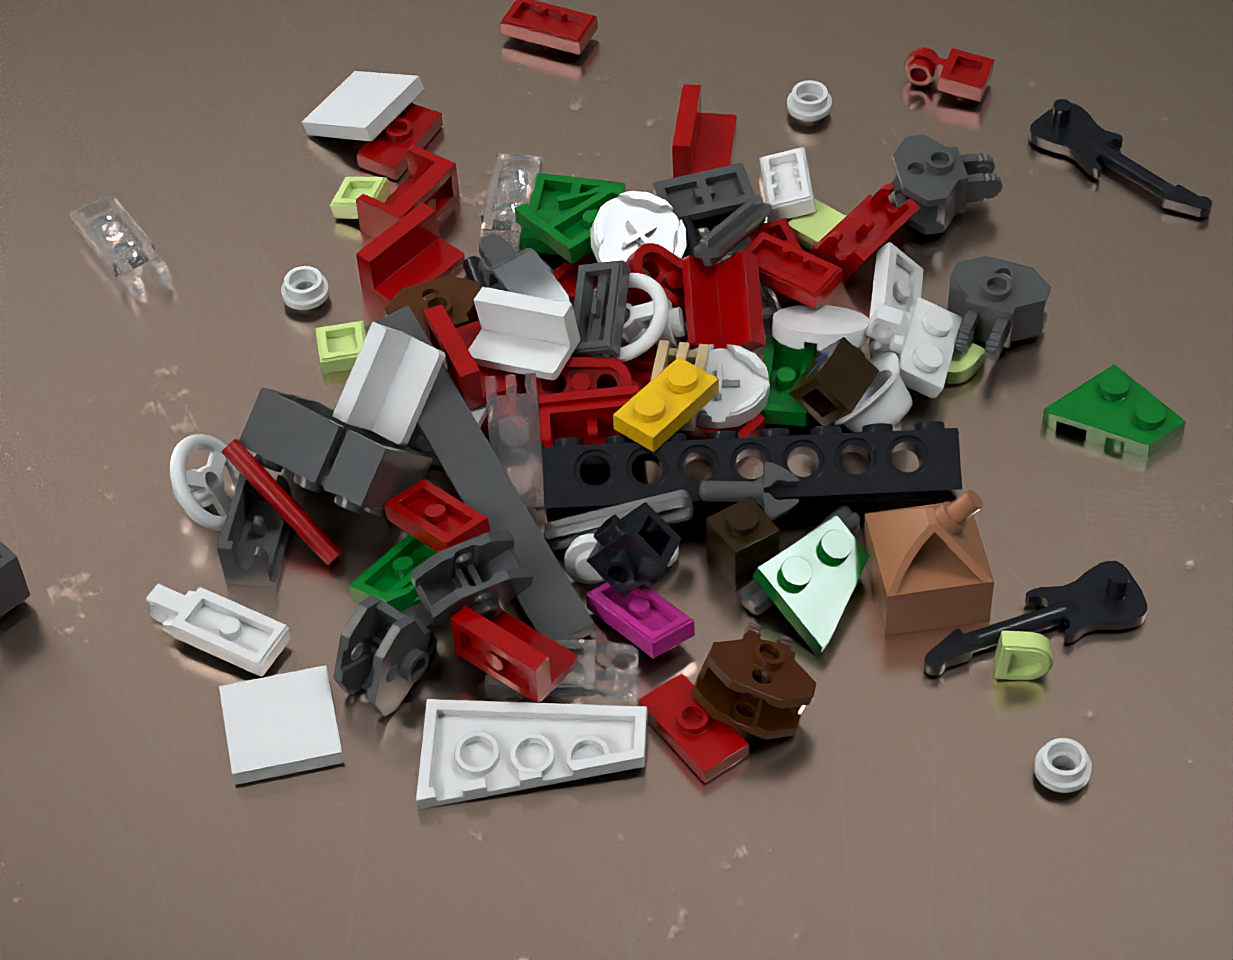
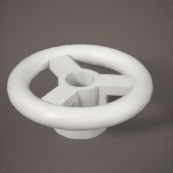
M630 273L628 288H639L646 291L653 301L636 306L626 303L621 342L623 347L620 350V357H611L621 362L635 359L648 351L660 338L668 320L669 303L664 289L656 280L640 273ZM597 287L592 292L586 342L590 341L593 323L591 309L593 298L596 297ZM607 353L602 354V357H610Z
M194 434L181 440L172 453L170 480L173 495L179 506L196 523L213 531H222L231 504L224 491V480L221 476L224 465L231 476L234 491L240 472L221 453L227 446L225 443L206 434ZM203 449L210 452L206 466L197 470H185L186 460L192 451ZM214 504L220 516L213 515L204 508Z

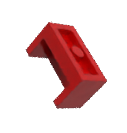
M412 145L406 151L409 177L386 199L385 203L366 194H361L356 199L360 231L373 238H377L422 202L436 210L438 220L460 197L456 163L416 145Z

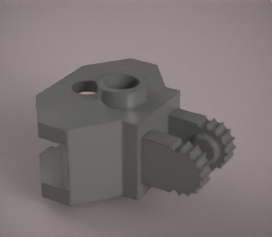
M926 135L905 137L893 154L892 163L897 175L891 184L894 185L892 195L896 207H899L908 198L918 202L921 208L906 224L924 235L943 233L956 214L966 212V203L983 201L984 199L989 200L998 196L999 192H1002L1001 179L997 174H993L995 163L990 154H981L980 152L978 155L975 153L960 155L957 146L948 148Z
M989 256L957 262L950 275L947 308L948 311L963 317L956 339L955 350L968 353L974 339L986 342L985 359L997 361L1003 347L1009 348L1012 341L1041 335L1047 322L1048 314L1044 311V308L1050 296L1051 286L1034 268ZM1001 273L1009 275L1011 279H1009L1005 275H1002Z
M510 531L487 532L439 551L411 571V581L433 626L451 624L450 618L464 605L488 620H492L501 613V609L506 607L507 602L532 585L533 576L529 568L522 567L514 551L515 540Z
M374 595L358 604L341 632L333 676L334 680L344 692L351 696L363 689L367 690L366 699L375 711L384 717L400 707L413 683L427 669L429 655L433 656V653L436 652L438 641L436 635H433L432 632L434 628L438 629V626L441 625H432L421 602L415 604L414 607L410 606L400 612Z

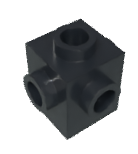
M644 502L621 519L617 515L611 516L597 529L593 536L597 543L586 561L622 597H625L641 585L645 589L651 588L664 576L668 570L667 565L682 538Z

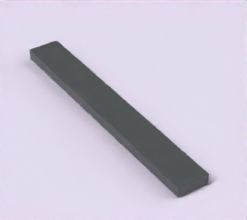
M409 305L375 322L402 331L432 346ZM371 324L364 327L366 334L368 333ZM442 363L417 425L461 502L488 517L491 532H511L515 540L514 551L522 567L529 568L533 576L532 585L517 595L516 598L535 630L566 647L595 632L594 622Z

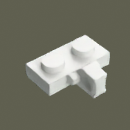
M920 297L916 299L909 312L881 303L871 316L865 335L888 345L889 349L897 354L900 368L899 375L906 387L930 398H936L944 387L963 317Z

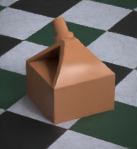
M967 491L953 502L945 501L938 504L865 514L863 548L870 555L866 567L885 636L990 621L994 579L974 514L983 507V503L974 491Z

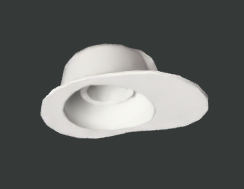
M885 352L870 360L879 370V373L852 413L835 421L836 425L844 424L854 433L862 432V427L865 425L876 423L892 424L893 431L901 430L900 420L908 413L913 402L909 391L899 375L898 356L895 352Z

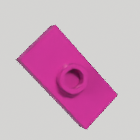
M607 582L586 593L587 609L652 658L695 636L694 620L651 588L645 589L641 585L625 597H622Z

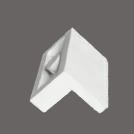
M482 287L474 298L482 329L468 351L476 365L547 380L558 378L581 340L572 303Z
M372 322L332 416L346 424L371 430L398 445L406 446L445 359V353L402 331Z

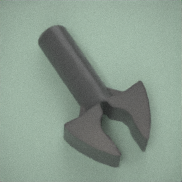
M765 461L763 464L764 474L757 480L702 481L699 485V497L702 501L739 502L751 496L772 521L792 511L798 506L800 500H777L770 493H765L764 491H769L777 484L798 486L800 480L785 468Z

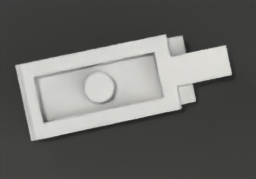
M890 242L877 249L870 318L881 303L909 312L918 297L921 298L924 269ZM871 338L869 341L871 359L885 352H893L889 349L888 345Z
M157 584L146 597L150 609V617L162 623L164 631L180 641L260 677L264 676L291 640L290 629L286 624L202 587H199L196 592L189 590L186 595H183L161 584Z

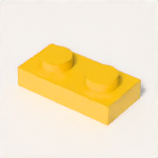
M678 357L613 414L614 429L650 451L655 452L719 394V379Z

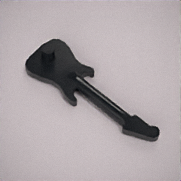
M1066 99L1056 100L1053 108L1036 119L1030 126L1029 139L1033 144L1072 158L1092 177H1101L1102 167L1098 163H1102L1162 200L1161 206L1163 208L1197 217H1206L1211 213L1212 201L1208 197L1198 196L1182 185L1174 186L1113 149V147L1117 149L1122 148L1123 137L1098 126L1090 114L1075 103H1071Z
M1105 561L1086 571L1076 581L1064 586L1039 587L1026 592V605L1037 604L1045 606V608L964 634L960 629H955L926 654L924 670L927 674L936 676L943 673L947 667L971 660L972 653L997 646L1001 630L1036 633L1064 624L1068 628L1065 630L1064 641L1072 643L1083 634L1097 629L1122 630L1134 628L1144 622L1148 605L1141 588L1129 570L1118 561Z

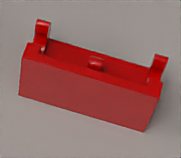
M893 184L883 185L873 197L869 194L810 250L814 256L843 269V284L877 253V249L887 244L921 208L912 199L903 202L899 207L894 206L888 198L894 190Z
M639 385L538 395L542 445L544 447L553 446V440L567 437L584 439V445L605 444L606 437L623 435L614 429L613 414L640 391Z

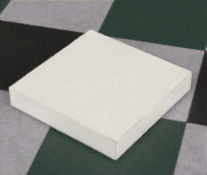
M354 71L301 123L307 135L372 142L425 88L420 77L415 75Z
M326 665L219 686L231 771L235 785L344 763Z

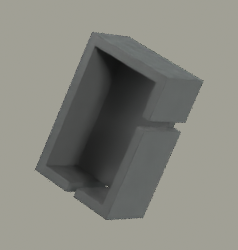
M262 387L239 442L245 448L255 452L254 458L263 467L276 472H281L283 468L294 473L293 482L306 489L322 493L324 489L336 494L334 503L359 514H363L364 510L383 518H387L384 502L425 479L433 458L407 445H398L371 430L346 424L332 416L334 409L318 401Z

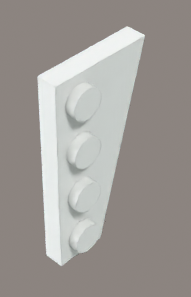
M427 699L416 794L418 810L645 767L647 707Z

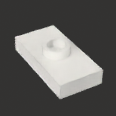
M804 147L759 158L766 203L772 206V213L769 215L770 221L782 218L789 219L817 212Z

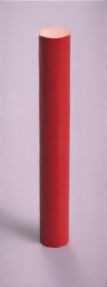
M237 438L222 450L221 453L327 566L343 553Z

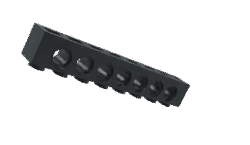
M924 421L915 423L913 425L914 430L893 431L892 424L876 423L865 425L862 427V432L842 433L839 426L814 427L810 429L811 435H790L789 429L769 428L759 431V437L739 438L737 431L721 430L708 433V439L687 440L686 434L675 433L655 452L650 451L625 435L609 436L605 438V444L584 445V439L559 438L553 440V446L542 447L544 509L547 517L575 516L681 489L689 492L694 510L725 509L737 502H707L700 499L699 485L702 481L691 480L684 472L685 466L690 461L703 459L711 464L714 472L705 481H755L758 478L747 479L738 473L736 464L739 460L751 456L759 459L763 464L765 461L771 462L791 472L788 467V460L798 454L811 457L816 464V471L806 477L795 475L800 480L798 486L777 484L769 491H764L765 493H770L777 500L799 499L798 506L956 499L962 491L958 428H945V423L942 421ZM898 450L913 452L918 458L919 468L912 472H903L897 469L892 462V454ZM848 452H857L866 459L868 469L861 474H850L842 468L840 457ZM651 461L661 468L662 474L654 483L644 484L634 478L632 474L634 468L641 462ZM595 463L606 466L610 471L609 479L600 486L586 484L582 480L581 475L587 466Z

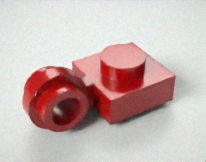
M921 47L908 55L904 69L907 78L916 85H927L939 77L937 90L980 102L993 73L995 60L954 48L951 49L948 58L943 59L939 58L934 50Z

